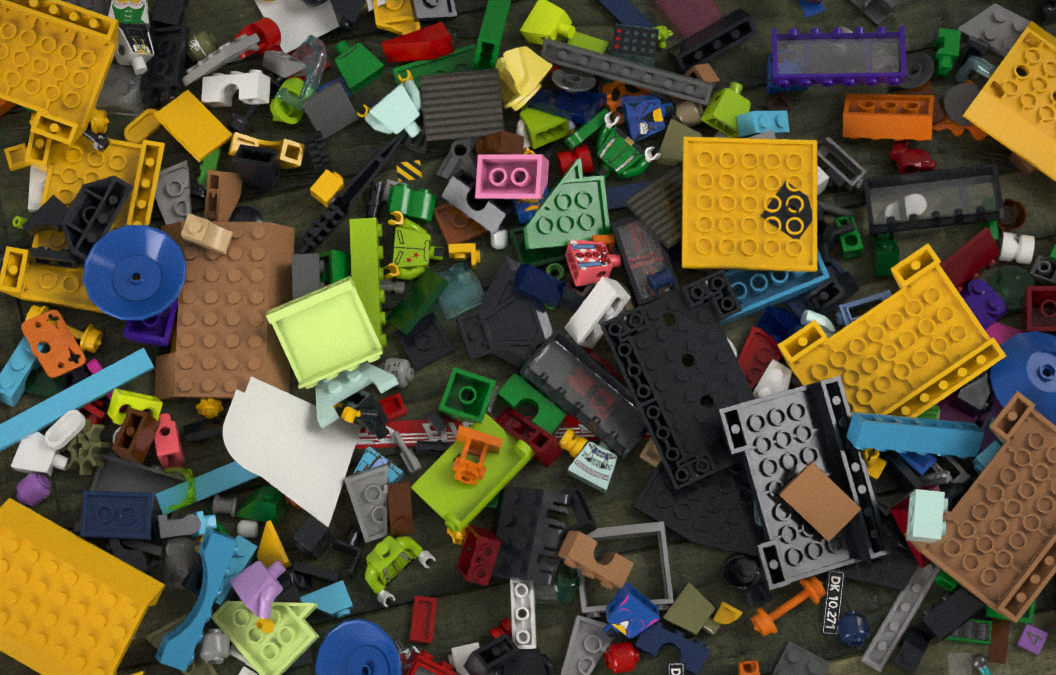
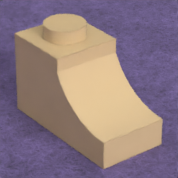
M188 213L181 236L185 242L226 255L233 232L213 224L210 220Z

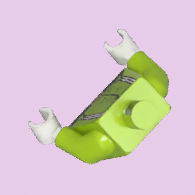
M387 536L366 557L368 566L365 572V580L374 593H378L377 600L385 607H388L385 603L386 599L389 598L394 602L395 597L385 591L384 588L404 571L417 556L425 568H430L425 563L427 559L432 558L436 561L429 551H423V548L408 536L397 537L396 539L392 536Z

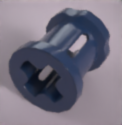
M664 266L663 270L653 275H646L647 282L655 294L658 293L659 289L669 284H675L674 277L667 266Z

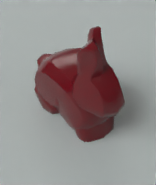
M909 139L894 140V146L890 149L889 157L897 162L899 174H910L917 171L928 172L937 168V163L932 160L928 152L923 149H910L907 147Z

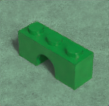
M514 373L497 392V399L515 411L523 404L534 405L538 410V414L532 422L551 435H554L566 421V411L557 403L553 404L548 400L549 397L540 389L535 390L530 386L531 382L525 376L521 375L519 377Z

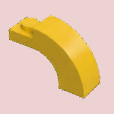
M235 132L232 136L228 155L234 156L240 144L279 150L281 169H291L301 166L305 145L287 139L265 141Z

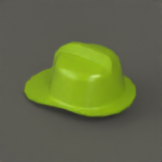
M292 77L286 79L270 103L273 121L288 124L299 122L305 112L300 102L310 97L309 88L304 81Z

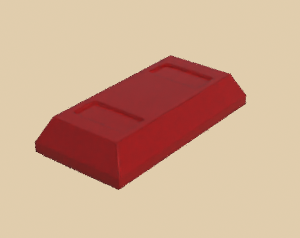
M415 596L409 641L432 644L438 598Z

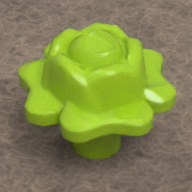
M663 25L653 27L652 30H659L658 48H665V40L672 36L673 32L667 30V27ZM652 34L651 37L656 38V34Z

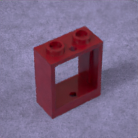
M468 524L455 568L466 581L488 586L501 541L491 530ZM471 547V550L466 551V548Z

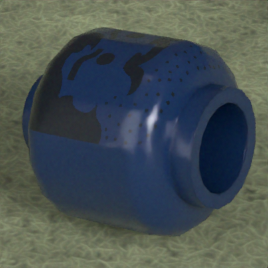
M847 611L838 620L841 641L847 643L848 646H859L865 643V640L870 635L867 617L858 614V611Z

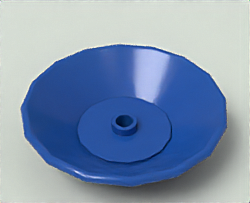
M126 225L109 231L92 246L84 262L83 283L89 299L103 313L120 320H144L162 313L177 300L186 279V261L180 246L166 232L149 225ZM135 276H140V277H141V278H140L139 280H137V281L133 280V278H134Z
M1037 331L1015 334L1000 345L1006 357L991 366L990 381L995 397L1004 408L1018 391L1036 405L1034 409L1056 426V336ZM1043 371L1048 374V377L1043 374Z
M362 618L344 620L331 629L319 646L315 664L316 675H402L400 655L392 638L378 624Z

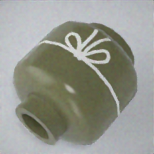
M199 31L189 38L187 54L193 62L196 60L199 62L216 51V45L219 43L212 33L208 35L205 31Z

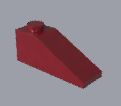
M509 406L494 420L516 441L521 439L526 442L535 453L533 459L546 468L562 453L556 437Z

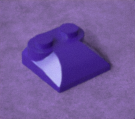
M972 280L959 293L984 330L1007 313L1004 300L983 280Z
M178 301L173 302L158 315L144 320H127L123 333L124 337L138 343L159 347L168 346L172 340V329Z

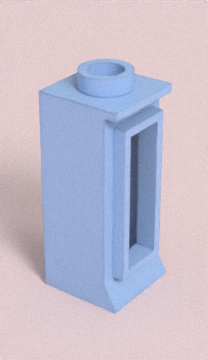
M890 289L853 302L840 304L836 310L837 313H835L837 324L839 326L842 325V328L846 327L861 317L852 318L849 310L877 301L883 302L892 296Z

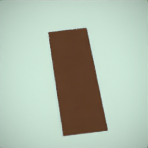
M992 618L988 662L1006 663L1010 621Z

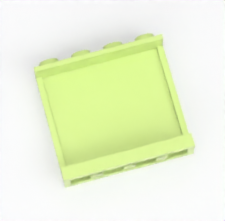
M351 276L270 309L266 313V317L269 323H272L299 382V389L303 387L306 389L312 388L318 384V381L324 378L331 380L337 377L339 372L346 369L347 371L355 370L360 366V363L368 361V363L374 362L383 354V347Z

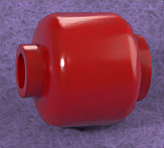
M630 642L613 643L605 651L606 666L613 673L631 672L635 669L636 663L640 662L639 650L634 649Z

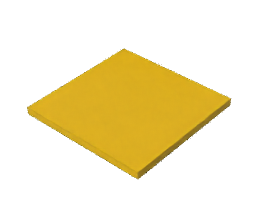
M683 137L682 268L816 272L817 140ZM785 181L788 190L792 192L801 191L808 196L812 209V222L799 240L791 238L780 230L781 221L777 217L771 216L766 219L761 217L764 210L770 213L779 211L782 203L776 194ZM789 184H791L792 186H794V187L797 188V189L791 188V187L789 186ZM797 195L790 196L786 201V207L791 199H798L801 202V208L799 209V212H801L804 207L802 198ZM773 198L779 202V207L775 210L767 207ZM788 208V211H789L790 213L795 214L796 211H797V210H792V209ZM792 217L786 222V230L789 234L798 235L803 231L804 223L800 218ZM768 220H776L779 224V228L772 225L770 222H768ZM797 220L801 224L800 231L792 232L788 227L789 222Z

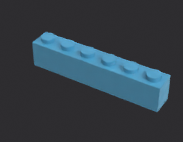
M853 412L846 437L855 448L860 450L874 448L882 452L895 450L899 453H907L910 451L920 455L933 453L941 457L955 455L966 459L978 456L984 432L975 423Z

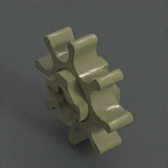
M85 419L83 429L71 440L68 446L61 448L62 452L71 453V460L66 466L67 469L78 470L80 466V475L91 476V465L100 467L105 465V462L100 458V451H102L103 447L109 448L110 443L100 441L99 437L102 430H104V425L93 424L91 427V419Z

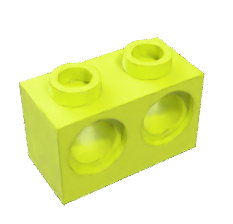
M114 388L107 414L113 420V423L122 425L129 408L140 411L149 409L148 413L158 421L163 403L155 396ZM128 404L126 411L119 412L121 406Z

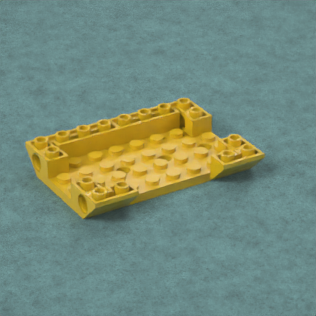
M1031 21L963 115L964 118L1055 182L1056 101L1053 99V94H1056V38ZM1016 69H1023L1026 72V76H1019Z

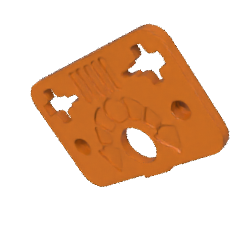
M50 310L22 323L21 330L31 346L30 350L34 357L38 358L50 378H56L83 366L86 362L83 352L59 311ZM49 315L53 318H58L56 327L52 323H47ZM42 342L47 343L50 351L45 354L38 351L37 345ZM70 351L74 355L80 356L77 364L74 361L70 362L68 360L71 357Z

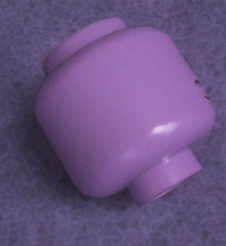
M32 472L17 483L16 489L18 493L16 496L23 505L36 506L50 495L49 488L51 484L42 473Z

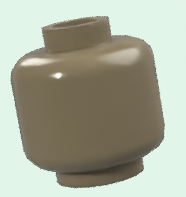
M683 100L675 104V114L672 116L674 120L691 128L703 122L701 117L704 113V108L700 103Z

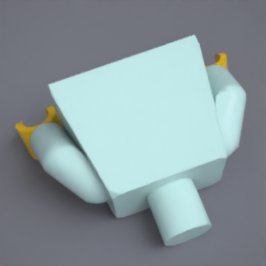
M406 70L408 73L407 78L402 79L399 74L398 78L401 83L372 108L362 105L366 108V112L361 114L357 111V115L363 118L376 131L386 134L395 133L397 135L405 129L410 137L413 138L422 130L414 121L420 115L419 110L422 107L420 91L413 81V76L409 70Z

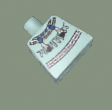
M600 441L599 445L588 442L569 466L567 475L605 494L618 456L611 453L612 449L602 441Z

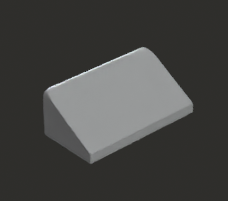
M267 50L264 54L262 66L286 78L304 69L306 64L285 52Z

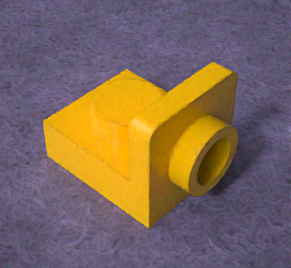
M475 243L449 244V258H454L455 261H465L467 258H471L472 270H476V263H480V250H476Z

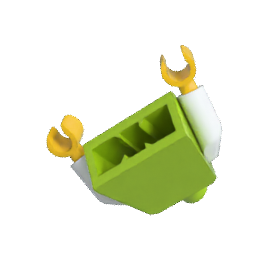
M548 102L535 106L531 103H526L521 108L516 134L524 136V154H535L529 147L536 149L569 134L571 135L575 131V125L567 111L553 107Z

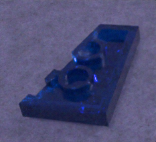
M539 89L528 100V108L587 125L607 101V93L580 91L570 93L566 90Z

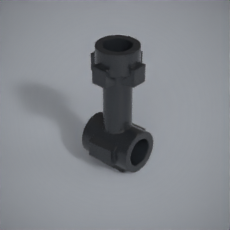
M88 124L87 129L82 135L93 142L96 150L105 151L110 144V141L106 138L107 136L104 134L98 136L90 130V124Z

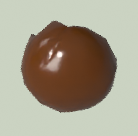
M1011 198L1003 200L1004 220L996 221L997 228L1005 232H1013L1020 229L1025 224L1028 214L1024 204Z

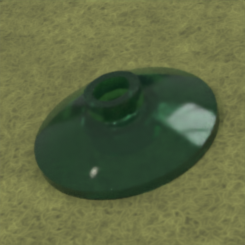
M563 559L557 567L555 591L559 602L563 605H569L574 600L577 589L580 587V577L577 575L575 568L563 563Z

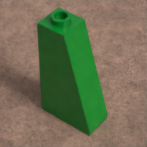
M488 0L478 37L473 71L484 74L495 73L511 0Z

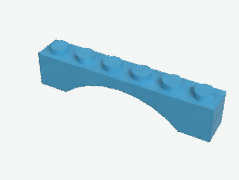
M207 528L199 547L203 567L202 587L199 597L185 620L174 630L163 636L155 656L160 663L186 671L188 665L192 664L196 644H199L203 637L202 629L204 624L210 620L213 602L219 598L221 582L228 576V565L231 557L234 558L238 550V541L232 536Z

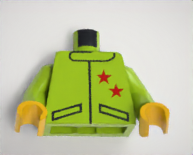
M400 211L390 213L396 217V221L388 220V224L391 226L398 224L399 227H396L393 263L384 267V269H389L391 273L386 274L385 278L391 279L395 276L397 279L410 281L422 275L429 268L430 259L443 260L444 247L431 246V235L415 222L403 217Z

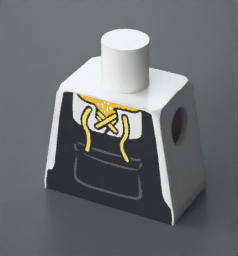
M119 23L118 47L114 56L120 65L132 66L137 75L143 74L148 70L145 63L154 56L148 27Z

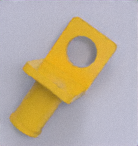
M867 448L863 453L868 475L870 478L878 480L886 466V461L878 458L880 454L878 450L875 449L873 452V448Z

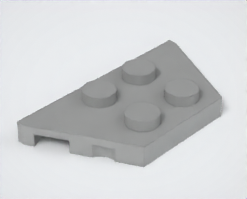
M995 3L961 25L958 30L961 31L962 36L968 39L970 35L982 39L990 44L989 50L1006 57L1031 21Z

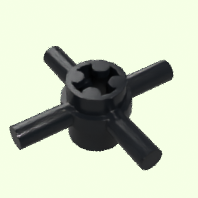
M822 207L817 214V249L820 250L821 258L825 267L831 265L829 250L835 246L837 242L836 236L853 232L856 229L853 222L833 228L825 222Z

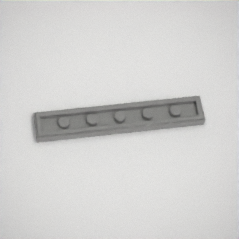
M933 562L924 568L918 566L905 590L899 593L860 661L878 672L882 671L941 568Z

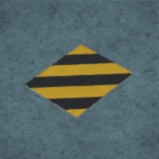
M420 160L396 163L398 182L422 179Z

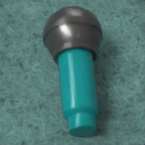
M982 653L975 654L971 660L972 665L980 671L981 675H992L987 667V657Z

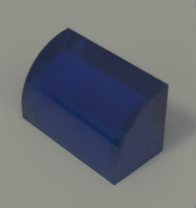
M520 264L515 279L518 289L556 308L566 286V283L531 264Z
M773 306L766 307L757 324L778 344L805 327L786 308Z

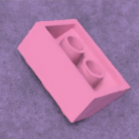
M542 154L478 155L475 198L541 199L548 183L549 160Z

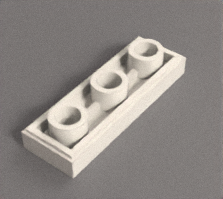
M512 579L510 580L512 641L519 649H537L534 582ZM521 610H526L527 615L525 618L519 616Z

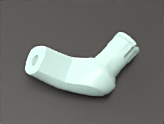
M810 310L803 312L801 318L802 325L806 326L816 320L828 338L836 333L833 323L824 315Z

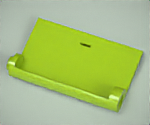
M486 413L482 424L473 423L469 428L501 438L503 441L498 454L487 450L483 466L487 468L483 480L478 479L475 486L454 479L456 471H453L452 468L455 459L462 456L466 444L456 440L410 487L414 493L446 521L445 525L453 532L456 530L462 532L535 456L533 449L521 439L516 441ZM467 453L465 460L478 464L480 457Z

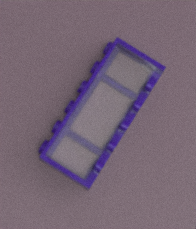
M900 26L899 32H886V27H878L877 32L864 33L863 27H857L855 33H842V28L839 27L834 28L833 33H820V28L811 29V34H798L797 28L790 29L789 34H777V28H772V85L785 88L791 85L810 87L813 84H822L824 87H831L835 84H844V86H855L857 84L876 86L879 83H888V85L897 86L905 82L907 76L905 26Z

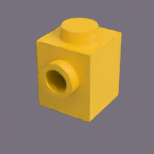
M326 169L310 188L311 196L328 207L337 192L341 193L345 189L344 179L337 172L331 173Z

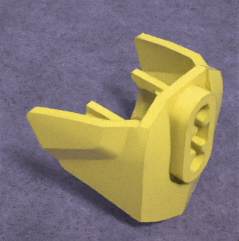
M527 46L504 52V57L498 59L495 69L498 77L485 78L486 81L498 80V84L489 86L491 88L499 87V91H494L496 95L500 94V99L504 102L503 106L505 109L512 107L514 111H517L526 104L542 87L540 83L543 82L553 67L552 63H548Z

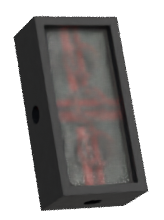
M648 212L610 223L611 235H614V245L617 254L621 257V266L635 307H643L680 290L664 241L659 239L662 235L656 236L654 234L660 230L659 227L653 231L649 229L657 221L655 220L648 226L645 225L648 220L655 216L654 213L643 221L640 218ZM664 266H667L674 277L675 284H669L659 289L658 293L655 294L647 282L646 275H653L663 270Z

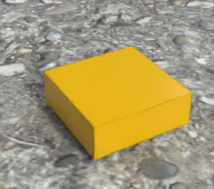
M26 143L4 149L11 171L30 166L24 163L27 151Z

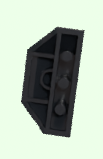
M115 175L82 185L61 222L62 230L72 254L86 260L92 246L109 232L134 186Z

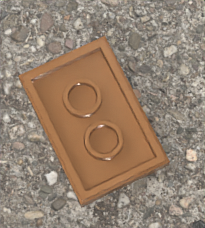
M812 461L779 493L828 542L861 510Z

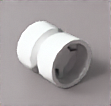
M1002 232L998 246L1000 251L998 260L1011 262L1015 259L1017 263L1030 265L1034 252V236L1021 234L1017 237L1015 233Z

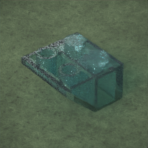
M465 261L456 263L451 268L437 273L449 282L447 288L436 300L439 309L447 320L482 303L485 294L481 284Z

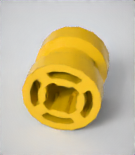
M568 428L558 444L561 450L566 449L570 456L576 459L588 440L582 436H576L575 431Z

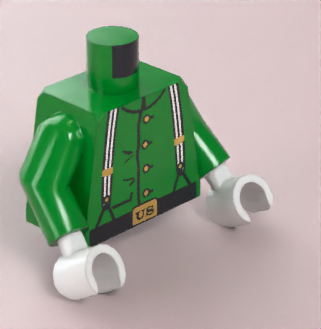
M609 112L605 115L606 123L603 124L596 139V161L601 166L594 174L595 176L604 175V180L610 174L617 180L639 176L651 165V160L659 159L661 154L657 153L653 157L651 151L655 147H648L644 151L617 126L613 129L612 126L619 122L620 117L617 116L615 121L612 122L610 120L612 112Z

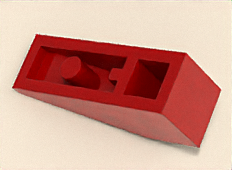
M443 22L381 43L387 63L432 60L454 53L450 34Z

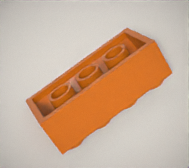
M846 93L843 111V137H849L850 139L871 138L873 140L883 138L897 141L904 139H915L917 141L932 140L934 95Z

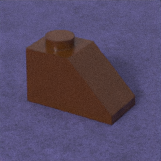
M410 481L387 483L391 535L413 534L414 521Z

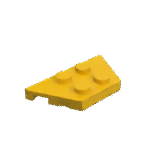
M372 0L377 28L399 35H405L421 29L420 22H414L410 0H386V3L380 6L377 5V0Z

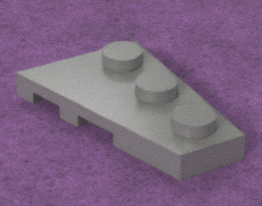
M188 160L164 169L159 173L155 199L166 225L186 221L188 213L192 214Z
M387 463L344 478L365 543L387 536Z
M576 615L559 675L591 674L613 640L603 630L607 625L606 623Z

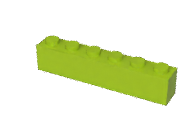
M377 218L349 219L352 280L382 347H387V336L382 332V325H386V313L382 312L381 303H385V290H381V281H384V268H380V259H384L383 246H379V237H383L382 224H378Z

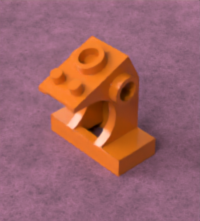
M459 425L455 440L466 444L462 456L455 459L452 468L453 471H456L454 479L476 486L478 479L483 480L487 468L483 466L487 450L498 454L503 439ZM467 453L479 456V463L465 460Z

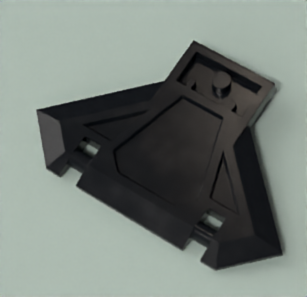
M508 256L504 257L478 310L456 317L455 320L469 361L493 354L522 369L525 362L537 351V346L542 345L553 333L538 285L533 287L530 285L529 278L535 277L533 270ZM517 282L521 283L523 290L518 291Z

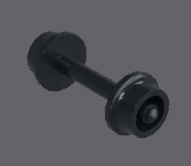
M267 70L264 74L271 78L270 93L272 90L277 93L281 85L286 81L285 78L270 70ZM262 104L250 105L242 117L231 113V119L227 127L233 134L237 132L248 136L249 133H254L255 129L249 121Z

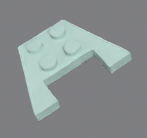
M362 362L355 370L347 371L346 369L339 372V375L331 380L324 378L318 381L315 391L317 421L321 428H324L339 419L337 412L333 408L335 404L371 383H374L382 394L399 384L396 377L367 362Z

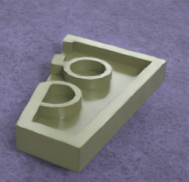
M187 616L179 617L148 634L145 638L155 648L159 649L163 636L174 630ZM196 644L194 649L195 656L192 664L188 665L186 671L180 670L184 675H218L213 665L205 663V660L200 657L199 644Z

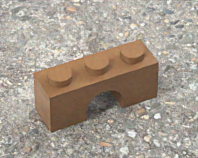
M569 531L558 553V556L564 559L563 563L575 569L576 567L582 569L583 575L591 579L597 578L601 580L600 584L612 590L613 587L623 588L634 563L614 552H605L602 560L597 563L594 558V549L598 542L580 531Z

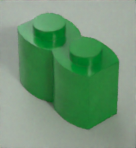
M398 183L397 186L394 185L390 188L385 214L394 216L390 213L400 211L403 217L411 221L428 224L432 221L436 196L430 194V190L418 189L415 191L410 189V186L407 184Z

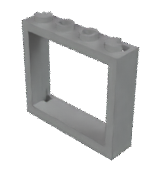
M664 521L597 528L587 535L595 541L657 535L665 598L650 601L658 606L659 611L669 610V606L673 605L674 600ZM576 567L581 615H587V618L590 619L601 617L600 614L606 613L605 610L608 605L588 607L585 576L582 574L583 570Z

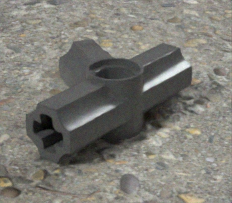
M467 122L465 126L481 124L478 122ZM485 128L462 130L460 134L483 132ZM481 136L457 138L451 145V150L436 176L448 184L452 176L463 169L476 179L478 161L472 151L478 142V138ZM463 148L466 150V154L458 156L455 154V150Z

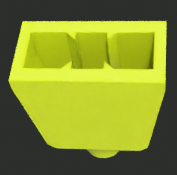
M538 0L521 27L520 32L527 42L543 45L545 37L560 42L563 37L571 39L575 34V27L571 25L572 21L563 9L547 0Z

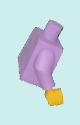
M278 560L269 568L261 561H256L251 566L244 568L240 574L229 581L240 597L239 600L256 616L261 617V619L257 620L256 626L263 633H272L274 630V623L268 618L271 616L273 601L283 590L277 578L286 571V568Z

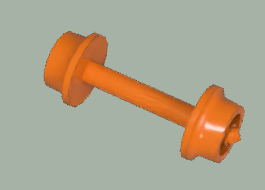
M814 575L806 579H800V584L804 590L774 611L767 614L759 607L757 613L751 617L754 630L759 631L763 637L770 633L776 634L778 631L773 623L775 620L808 597L815 604L820 603V598L826 594L823 582L819 581Z

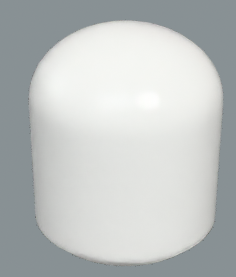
M501 229L496 234L490 232L491 246L493 248L504 249L508 246L507 229Z
M241 520L237 525L238 535L243 538H256L258 536V521Z

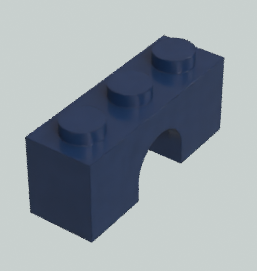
M658 621L641 632L634 649H638L640 652L655 658L660 648L667 645L673 646L679 652V662L685 661V672L690 675H699L710 650L705 648L706 644L697 639H694L692 642L684 638L685 634L674 629L670 632L664 629V625Z

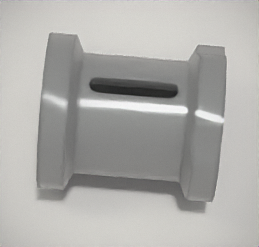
M216 494L212 513L231 514L232 517H236L239 497L231 499L220 497L219 494Z

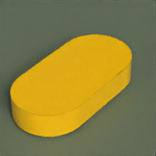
M147 109L127 125L124 130L126 141L142 144L143 140H147L162 127V124L155 118V113L158 110Z

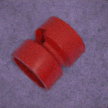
M587 145L576 147L573 153L569 150L556 153L561 176L564 175L574 160L580 158L583 174L594 172Z

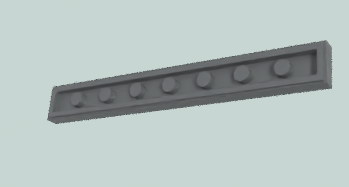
M546 37L544 38L540 53L541 58L553 64L707 106L709 105L714 83Z

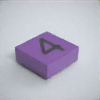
M1026 624L1017 645L1039 655L1048 633L1030 624Z

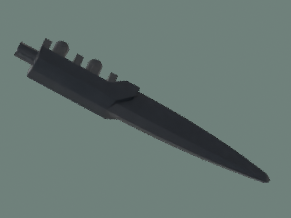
M405 130L401 131L384 146L341 193L337 192L327 209L321 213L320 217L314 221L313 225L302 236L301 240L304 244L298 250L300 254H307L310 249L316 251L353 209L356 199L374 179L406 135Z

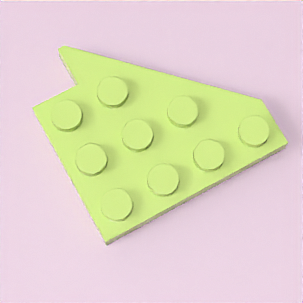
M226 601L211 616L213 621L229 636L231 642L259 675H282L320 637L305 620L318 607L317 603L273 602L271 616L268 618L274 623L272 633H263L261 629L257 628L256 622L261 617L256 616L242 601Z

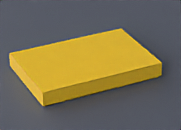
M186 90L155 113V118L198 162H201L229 141L233 135L189 90Z

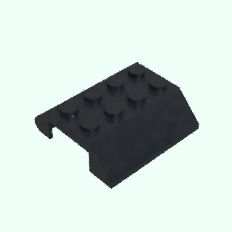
M505 486L500 491L491 532L501 541L490 577L491 581L502 582L504 578L531 581L540 586H554L555 576L539 571L556 574L557 568L541 564L540 560L541 557L559 560L558 553L544 550V548L560 551L564 531L559 529H565L566 523L550 519L549 516L550 512L568 515L569 509L561 506H570V495L546 489Z

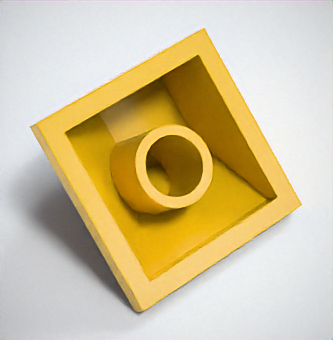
M269 520L264 528L257 558L267 568L278 560L286 568V571L291 570L293 567L274 525Z

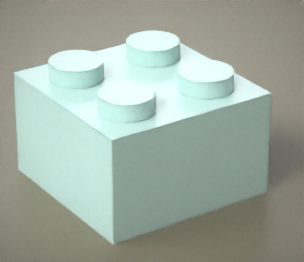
M916 489L910 494L906 540L935 543L941 540L942 536H945L946 522H942L943 513H946L948 508V498H944L945 492Z

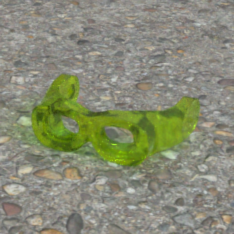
M180 467L164 469V473L180 472L189 484L188 493L184 501L179 505L169 506V510L181 509L197 501L192 469Z

